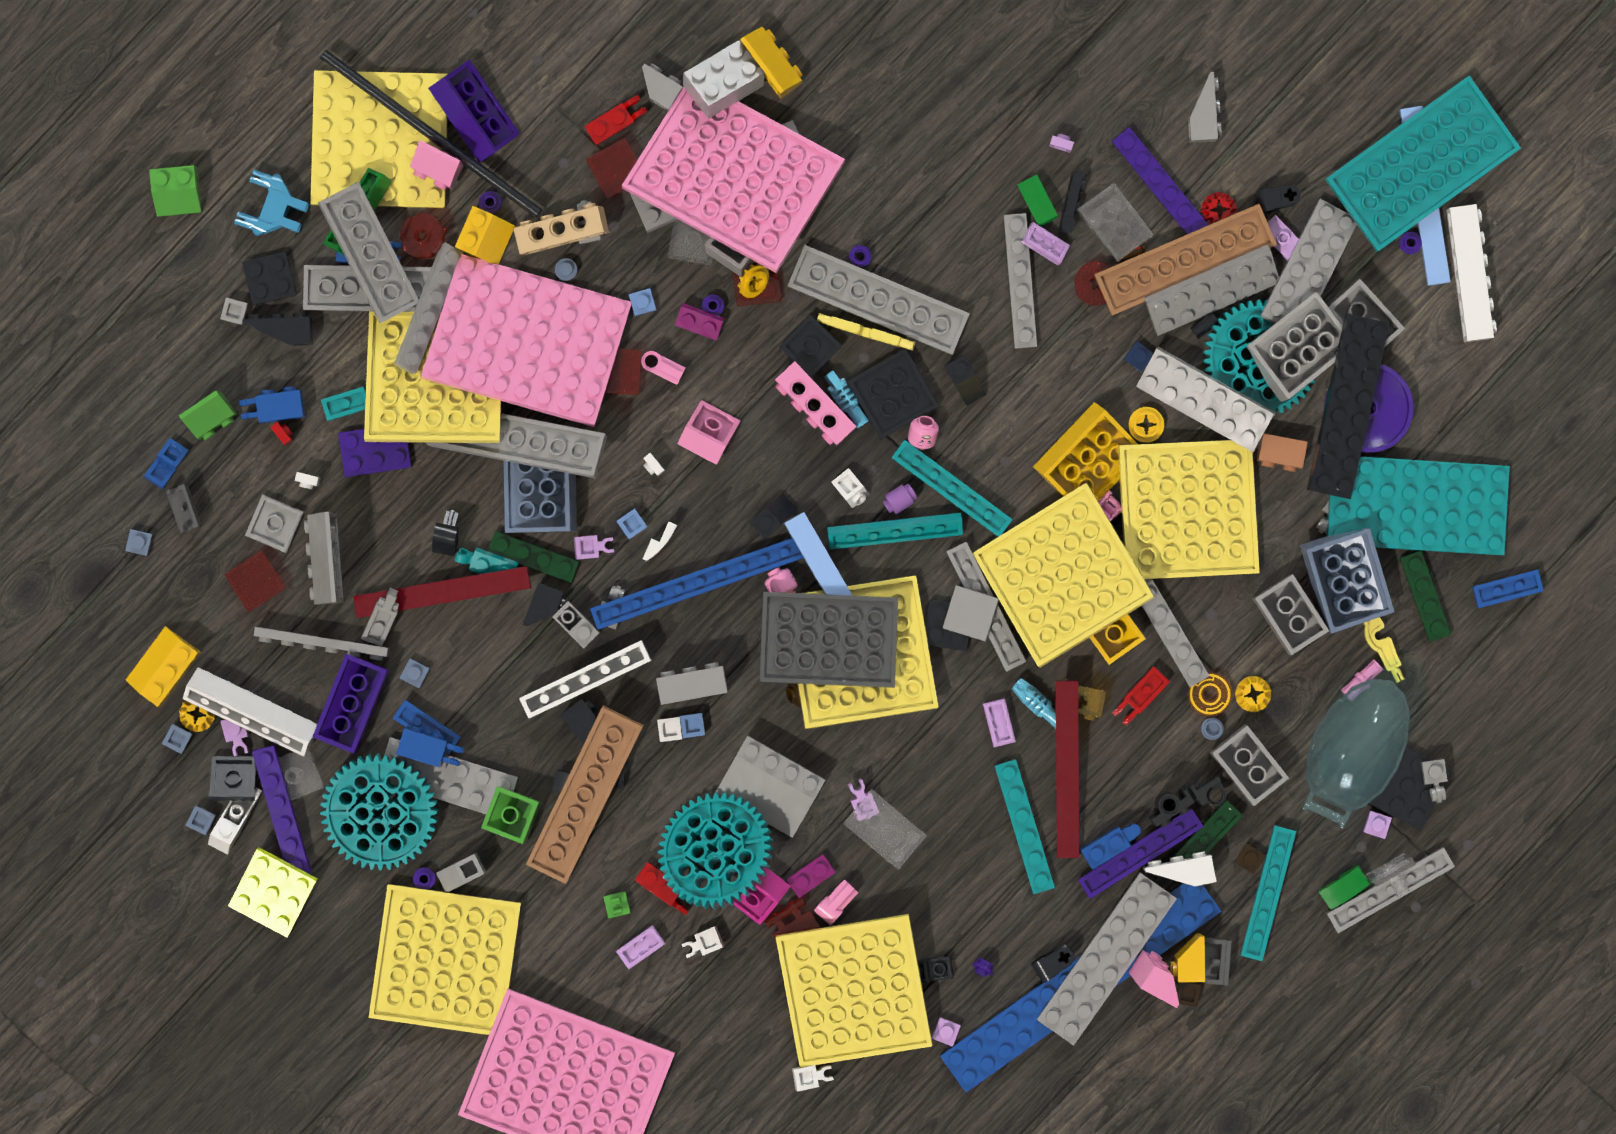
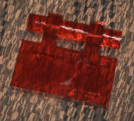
M802 897L796 901L788 902V906L778 912L774 911L770 914L769 918L764 920L767 928L775 924L777 925L779 930L772 934L775 941L776 935L821 928L810 910L803 915L799 911L801 907L806 905ZM793 913L796 919L784 925L782 919Z

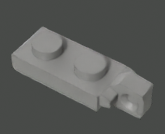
M390 588L386 598L380 597L379 601L377 600L361 636L362 640L380 647L383 646L398 612L399 604L395 603L397 590Z

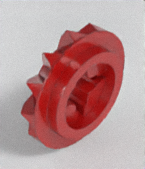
M1216 192L1210 194L1203 201L1201 214L1208 225L1220 221L1217 212L1210 211L1217 207L1218 201L1222 208L1228 209L1222 212L1221 220L1237 213L1235 201L1228 194Z

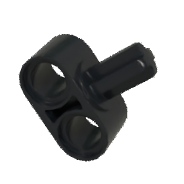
M455 509L446 510L443 524L436 523L432 538V552L455 556L459 536V527H456L459 513Z

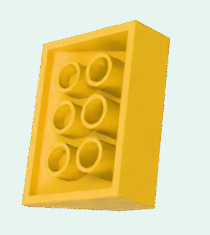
M1094 402L1041 457L1033 468L1063 497L1087 483L1099 501L1120 479L1118 446L1139 444L1105 409Z

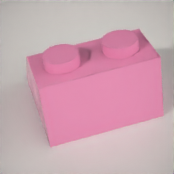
M421 140L417 145L410 168L414 170L413 174L423 180L428 177L434 180L433 185L443 190L446 187L453 188L464 167L460 160Z
M701 400L685 426L677 444L717 465L733 437L740 420Z
M1142 950L1129 970V974L1141 989L1177 1008L1179 1001L1174 977L1168 970L1169 966L1162 961L1163 958L1157 953L1151 951L1149 954Z

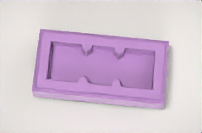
M1274 215L1267 222L1277 244L1274 248L1288 261L1298 238Z
M1034 222L1030 224L1021 243L1056 265L1061 264L1070 247L1069 244Z
M1005 698L984 703L983 707L993 747L1016 742Z
M652 925L616 952L626 967L630 969L666 943Z

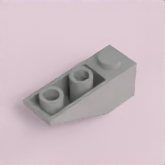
M1214 72L1209 73L1188 119L1189 143L1215 142L1222 133L1221 122H1217L1216 114L1220 113V101L1215 98V91L1219 90L1218 77L1214 78Z

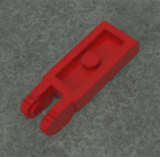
M636 95L624 104H619L584 126L596 146L632 125L636 119L648 112L647 108L644 107L630 116L626 110L641 100L639 95Z
M1153 666L1123 698L1124 700L1112 713L1115 716L1119 715L1123 708L1129 704L1134 710L1124 718L1122 723L1126 726L1154 700L1170 681Z
M647 862L635 881L669 906L672 905L678 911L687 915L689 912L687 908L675 901L679 894L676 895L672 891L673 888L667 885L669 881L663 879L665 874Z

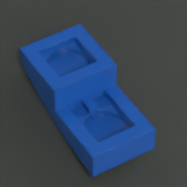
M169 438L158 453L156 460L145 473L144 478L163 490L189 450Z

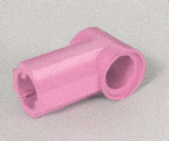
M648 351L642 356L641 363L645 370L676 385L678 384L685 367L654 351ZM649 355H654L658 359V364L654 368H650L645 364V358Z
M844 879L829 896H826L818 904L814 911L825 922L832 925L843 913V909L858 894V891Z

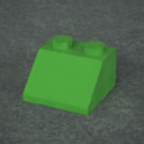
M196 166L149 170L151 193L157 217L202 213L199 175Z
M217 390L179 415L197 439H204L205 441L216 434L214 430L220 426L225 428L235 421L233 418L237 416L224 394Z
M497 786L481 828L518 843L526 844L542 802Z

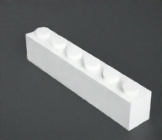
M1477 204L1451 207L1446 211L1464 342L1492 339L1494 338V333L1497 332L1495 320L1491 318V311L1494 310L1492 298H1489L1488 295L1491 282L1490 277L1486 276L1485 267H1488V259L1482 250V245H1485L1484 232H1480L1479 223L1482 222L1481 210L1477 209Z
M641 640L519 699L528 718H532L652 660Z
M197 668L186 686L183 695L184 700L301 756L306 754L314 740L312 736L317 726L316 723L261 698L248 690L240 688L229 681L221 679L208 671Z

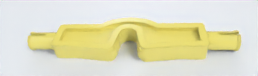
M819 313L817 322L869 339L912 351L915 346V341L913 342L873 328L869 329L840 318Z
M1381 618L1364 622V636L1368 645L1378 652L1385 669L1392 672L1396 683L1404 680L1405 678L1399 668L1401 662L1396 654L1392 639L1390 637L1380 640L1375 638V633L1384 628Z

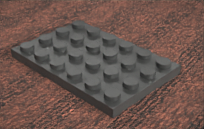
M763 592L759 682L895 688L898 597Z

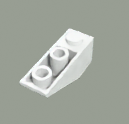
M256 788L255 801L229 802L210 834L208 845L228 855L262 790Z
M1205 851L1192 853V858L1184 859L1183 856L1171 857L1170 862L1161 863V860L1150 861L1148 866L1143 867L1146 872L1192 886L1216 882L1212 856L1210 854L1206 855Z

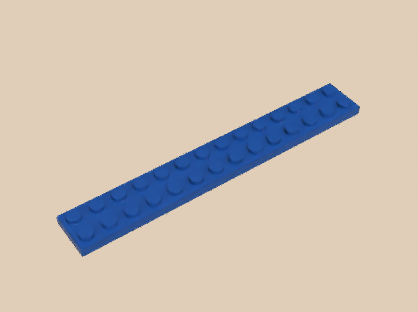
M1182 883L1169 892L1177 900L1117 985L1131 976L1129 970L1142 950L1149 954L1153 951L1161 955L1222 912L1203 885L1192 886ZM1080 956L1054 978L1039 984L940 1055L965 1092L971 1090L1052 1032L1051 1029L1039 1022L1037 1017Z

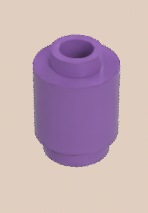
M909 484L905 486L900 485L884 495L886 500L883 501V504L889 513L893 511L895 514H898L914 504L913 501L917 499V496Z

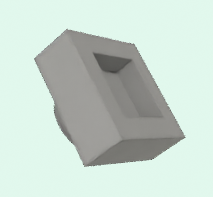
M226 298L220 319L243 325L242 319H245L249 304Z

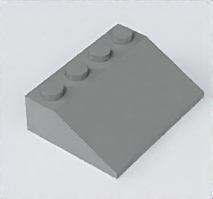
M1314 292L1247 345L1265 381L1280 401L1290 399L1335 363L1342 325L1319 294Z
M322 512L307 515L308 520H304L305 533H309L306 553L307 556H311V565H308V576L313 580V587H310V599L314 600V605L344 603L337 513Z
M747 736L716 792L720 797L723 793H726L729 797L734 794L737 799L742 797L745 802H750L752 807L755 806L759 810L758 813L764 816L763 820L769 825L793 838L823 786L825 779L752 737Z

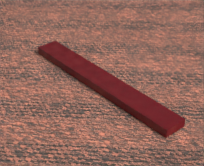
M526 566L395 589L398 591L395 603L399 604L398 611L531 589L529 569ZM389 590L353 596L356 618L371 616L377 600L379 601L380 597L386 598Z
M1055 680L1057 858H1079L1078 680Z

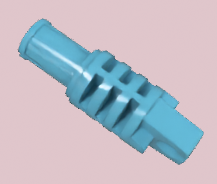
M834 371L828 373L824 377L830 386L827 390L842 412H847L857 428H860L869 419H867L858 406V399L844 378L839 379Z
M1022 678L1019 679L1011 688L1013 692L1036 716L1044 717L1056 729V711L1052 708V702L1034 686Z

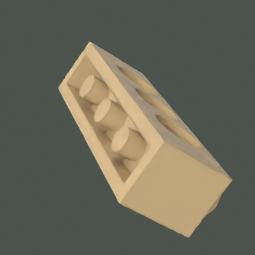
M595 203L583 205V210H564L561 212V216L554 217L553 214L540 217L541 221L533 223L532 220L520 222V227L513 228L519 254L528 255L609 233L604 208L596 206ZM581 217H584L586 219V225L584 228L580 229L578 226V220ZM562 222L565 225V231L559 234L557 226ZM539 228H542L544 236L538 240L536 232Z

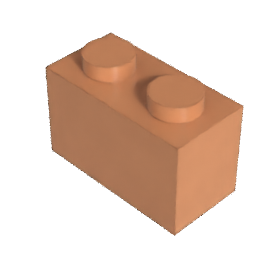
M1264 434L1259 443L1256 461L1262 462L1261 466L1274 468L1276 464L1284 466L1283 470L1296 472L1297 469L1303 468L1308 442Z

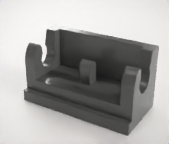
M183 484L177 488L166 490L180 534L201 528L202 525L188 485Z
M1205 937V982L1203 983L1228 986L1231 955L1230 939Z

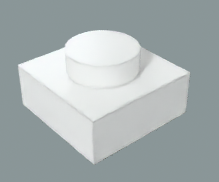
M651 453L643 458L646 461L643 466L651 475L656 473L659 476L665 471Z
M297 472L295 481L300 482V487L313 489V485L319 487L321 478Z
M680 717L657 720L660 742L682 739Z

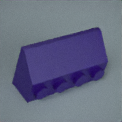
M470 59L428 88L478 162L494 154L520 134Z
M346 653L312 737L353 754L358 753L391 670Z

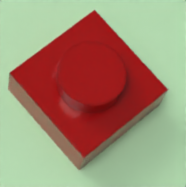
M276 422L270 427L284 445L287 446L294 441L291 438L293 432L285 423L281 425V423Z

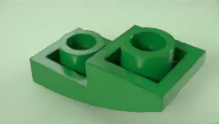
M1038 175L1017 184L1037 225L1043 226L1058 218Z
M1357 865L1340 874L1339 879L1320 888L1319 893L1332 910L1369 886L1370 881L1360 866Z

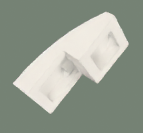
M668 522L660 542L651 538L643 557L644 560L649 561L666 546L677 528L676 524Z

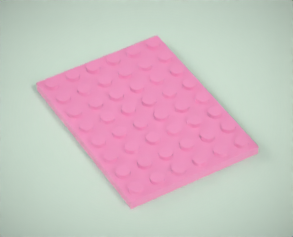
M683 87L622 184V189L777 273L844 165L845 159L739 101L708 119Z
M461 254L456 264L421 378L595 427L632 302L499 264H491L484 260Z
M507 988L458 1115L507 1134H643L675 1052Z

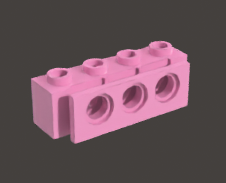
M795 361L775 379L778 383L775 387L783 396L788 394L793 400L791 404L799 413L803 410L807 414L808 418L806 420L814 429L819 427L823 431L821 436L829 445L834 443L837 446L856 428L855 424ZM795 384H803L805 392L801 395H796L792 391ZM809 401H819L821 404L820 409L811 411L808 408ZM827 416H832L835 418L836 424L828 428L823 424V419Z

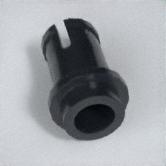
M1213 313L1206 314L1203 320L1190 329L1199 340L1200 337L1212 329L1213 325H1218V319Z

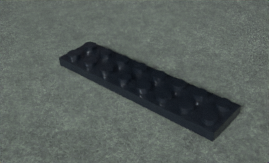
M1345 314L1307 490L1351 499L1390 323Z

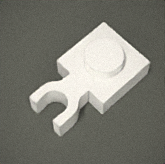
M716 926L695 934L696 942L688 941L682 944V947L690 945L693 949L692 953L686 955L687 958L695 955L698 950L701 951L703 956L725 947Z
M815 1065L792 1068L796 1091L819 1087L818 1080H834L833 1076H824L825 1070L832 1069L831 1065L821 1066L818 1070H816Z

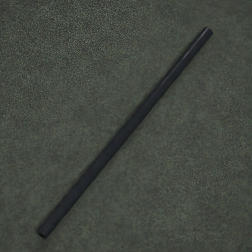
M328 50L322 53L320 56L322 61L449 155L460 160L464 166L533 217L536 218L540 214L542 209Z

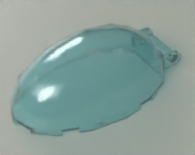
M1370 679L1355 685L1330 707L1315 730L1307 754L1306 780L1311 792L1303 809H1310L1339 823L1340 827L1345 828L1352 812L1369 804L1389 784L1398 770L1407 746L1410 712L1405 694L1392 680ZM1316 796L1335 807L1347 811L1345 816L1314 802V797Z

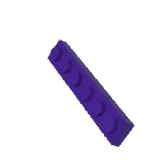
M1130 127L1112 141L1113 145L1186 235L1208 226V223Z
M271 745L253 750V757L283 860L311 874V866L276 746Z
M1191 809L1187 813L1174 818L1167 826L1158 828L1131 847L1078 879V881L1091 899L1204 826L1193 809Z

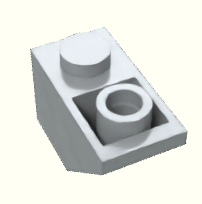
M644 63L642 69L650 101L669 111L683 89V86L680 85L681 81L672 75L669 77L661 74L662 69L652 63L650 66Z
M569 601L552 616L583 649L601 633Z
M474 853L436 874L447 893L485 874L486 870L477 853Z

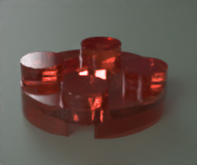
M420 213L415 217L408 218L402 225L400 230L402 247L415 258L430 259L441 249L446 231L438 219L430 214ZM426 231L427 237L425 240L420 241L418 237L419 232L423 233Z
M1092 261L1083 265L1078 270L1074 278V289L1077 297L1083 303L1089 306L1106 304L1100 288L1092 289L1093 284L1090 281L1091 279L1096 280L1094 274L1110 268V265L1104 262Z

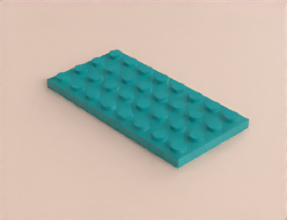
M1468 76L1325 180L1375 251L1378 252L1513 155L1521 147L1472 78Z
M1360 457L1351 499L1329 495L1327 537L1369 527L1375 548L1504 555L1510 466Z

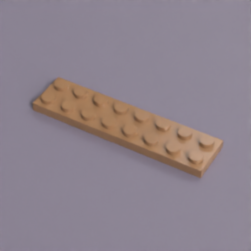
M1257 204L1096 273L1094 277L1110 314L1113 316L1145 302L1144 298L1260 247L1268 245L1271 248L1277 244L1261 206Z
M604 705L602 706L526 865L565 884L567 883L640 734L643 724Z

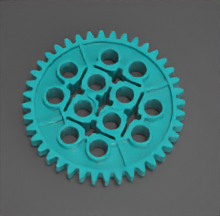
M1256 300L1255 306L1252 301H1247L1246 307L1243 303L1238 304L1239 311L1232 307L1230 308L1231 314L1224 312L1225 320L1218 318L1220 326L1213 325L1211 327L1215 334H1207L1211 341L1204 342V345L1209 347V350L1203 351V354L1207 355L1208 358L1202 360V363L1209 364V367L1203 371L1210 372L1211 377L1233 389L1234 380L1240 379L1243 387L1238 392L1274 412L1277 410L1280 414L1284 413L1283 406L1288 410L1292 409L1290 402L1295 405L1299 404L1297 397L1305 398L1303 390L1310 391L1311 389L1306 385L1290 399L1280 401L1274 392L1271 399L1264 397L1263 391L1269 385L1265 382L1263 375L1259 380L1253 377V369L1255 367L1258 368L1257 364L1253 363L1255 362L1253 356L1251 355L1249 360H1244L1241 356V351L1244 348L1248 349L1247 345L1250 343H1244L1237 348L1235 347L1248 338L1247 333L1249 336L1256 335L1263 330L1266 331L1274 324L1260 317L1267 300H1265L1263 306L1260 300ZM1251 318H1256L1259 322V327L1256 330L1252 329L1249 325ZM1232 329H1236L1240 333L1237 341L1232 340L1230 337ZM1225 359L1229 360L1232 364L1229 372L1222 368V362ZM1239 364L1246 366L1247 369L1244 370L1245 375L1237 372L1240 368Z
M377 753L374 760L368 754L365 761L362 756H359L357 763L353 759L349 762L350 767L344 764L342 766L343 772L337 770L335 773L337 778L332 777L330 779L333 785L328 784L325 787L328 792L322 795L326 801H322L321 806L326 809L322 810L320 815L326 816L321 823L328 824V826L323 831L331 832L327 840L334 839L335 842L332 847L340 846L338 854L346 852L345 859L348 860L353 857L354 865L360 860L361 868H364L369 863L370 870H373L376 864L379 870L383 869L384 864H386L388 870H391L393 863L399 868L401 860L405 864H408L409 857L414 860L417 857L415 852L421 854L423 852L421 846L427 847L429 843L426 839L431 840L433 837L430 832L435 831L436 827L432 823H436L438 818L432 815L437 814L438 809L432 808L437 804V800H431L430 798L435 795V792L427 791L431 784L424 785L423 782L427 777L419 778V769L413 772V764L405 767V759L397 763V756L390 761L388 754L381 759L380 754ZM357 777H365L368 784L365 786L360 785ZM389 777H397L399 785H392L389 782ZM372 785H375L368 792L366 799L360 800L354 808H351L358 801L360 794L366 793ZM374 792L382 793L384 800L377 801L374 798ZM395 792L398 793L397 799L392 800L390 798ZM405 792L414 793L415 800L409 801L405 797ZM342 793H350L352 795V801L344 800L342 797ZM384 805H387L383 809L382 814H379L374 819H372L373 816L376 814L375 812L377 810L382 809ZM361 807L366 808L369 816H361L358 809ZM396 807L399 809L400 816H393L390 813V808ZM405 816H407L399 825L400 827L398 828V830L393 831L386 839H384L391 831L392 826L398 824ZM375 823L383 824L385 827V831H377L375 829ZM343 824H351L354 829L353 832L345 831ZM367 824V830L361 831V825ZM406 824H415L417 830L410 832L406 828ZM396 838L400 840L401 847H394L391 844V839ZM360 839H367L370 847L365 848L361 846Z
M717 792L714 793L713 799L709 794H706L705 800L698 796L696 804L689 800V808L682 805V813L675 811L677 819H669L672 826L665 825L668 833H662L661 836L666 840L659 842V845L664 849L658 851V854L663 856L658 862L664 865L660 868V871L666 873L663 879L669 881L667 885L673 888L672 891L676 895L679 894L682 900L686 899V902L689 904L694 902L696 907H700L702 904L705 909H708L709 905H711L713 909H716L718 903L722 908H725L727 901L733 906L735 898L739 902L742 901V894L749 897L748 889L756 891L754 883L762 884L759 876L767 875L763 868H770L766 860L773 858L767 853L773 850V847L768 845L773 842V839L768 836L771 830L766 828L768 823L763 820L764 816L758 813L759 810L755 806L752 807L750 802H745L742 797L737 799L734 794L729 797L726 793H723L720 797ZM731 813L730 818L727 821H723L724 816ZM700 820L699 826L693 828L694 822ZM717 824H719L721 827H723V828L726 829V830L732 831V833H733L737 838H739L740 841H739L738 839H736L735 837H733L732 835L726 834L725 831H724L722 828H720ZM748 825L747 830L744 833H740V829ZM717 831V836L710 840L711 834ZM697 836L701 837V838H702L701 841L695 840L696 837H697ZM687 838L686 844L680 846L681 840ZM734 843V848L727 852V847ZM700 850H704V854L697 858V853ZM751 855V860L744 864V859ZM731 860L736 862L734 865L729 864ZM690 861L695 862L700 867H705L706 870L714 877L710 876L705 871H700L699 868ZM717 862H721V866L714 870V865ZM691 868L690 874L683 876L684 871ZM738 873L737 880L731 882V877ZM704 880H708L707 886L700 888L701 883Z

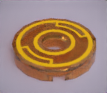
M1207 672L1209 677L1188 688L1187 697L1194 711L1200 715L1211 717L1221 714L1228 708L1232 699V690L1226 678L1218 673ZM1207 688H1213L1216 692L1215 698L1211 701L1206 700L1203 695Z

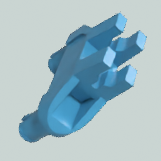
M254 169L252 174L260 179L251 176L250 183L268 188L267 198L260 216L256 218L239 211L237 216L245 219V221L236 218L234 224L253 230L256 236L270 233L282 227L300 233L302 224L287 219V213L290 207L307 213L310 204L292 197L281 175L273 174L271 176Z

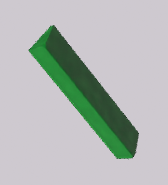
M368 168L359 183L373 211H375L391 185V180L384 174ZM330 230L323 244L345 256L332 230Z

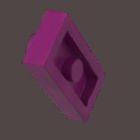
M682 303L675 326L717 341L725 318Z
M822 854L786 880L798 898H800L836 872Z

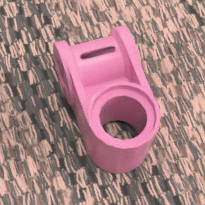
M1110 490L1099 501L1109 521L1113 520L1122 511L1121 504L1111 495L1112 492Z

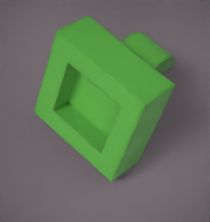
M626 891L604 896L608 919L631 913Z

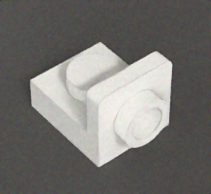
M849 468L831 482L852 508L862 504L866 497L869 496L868 491Z

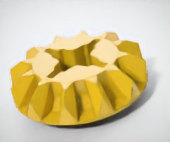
M758 263L756 266L751 264L749 270L744 269V275L739 277L741 282L737 285L740 289L739 293L746 298H753L762 293L769 281L767 268Z
M1151 407L1137 409L1129 419L1128 427L1130 434L1140 442L1148 443L1155 441L1164 430L1162 415ZM1145 415H1147L1149 423L1156 424V426L1148 428L1147 435H1145L1143 427L1137 426V424L1144 422Z
M1246 677L1236 687V701L1244 710L1258 712L1264 709L1271 700V689L1268 683L1260 677ZM1251 684L1255 691L1263 692L1256 696V704L1252 697H1244V695L1251 692Z
M184 701L179 713L180 721L185 728L193 732H200L208 729L213 724L215 714L199 707V712L206 714V716L198 717L195 724L194 716L188 714V712L195 711L198 706Z

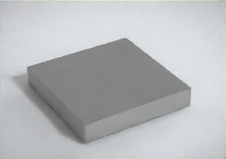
M262 494L245 536L287 553L304 512Z
M956 585L942 628L986 641L998 598Z

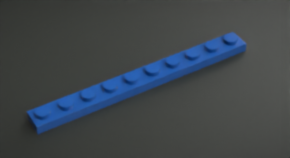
M793 538L590 608L597 630L789 564L804 557Z

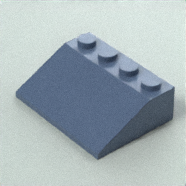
M503 461L505 533L577 532L575 474Z
M1369 527L1320 538L1300 545L1321 618L1331 634L1394 612Z

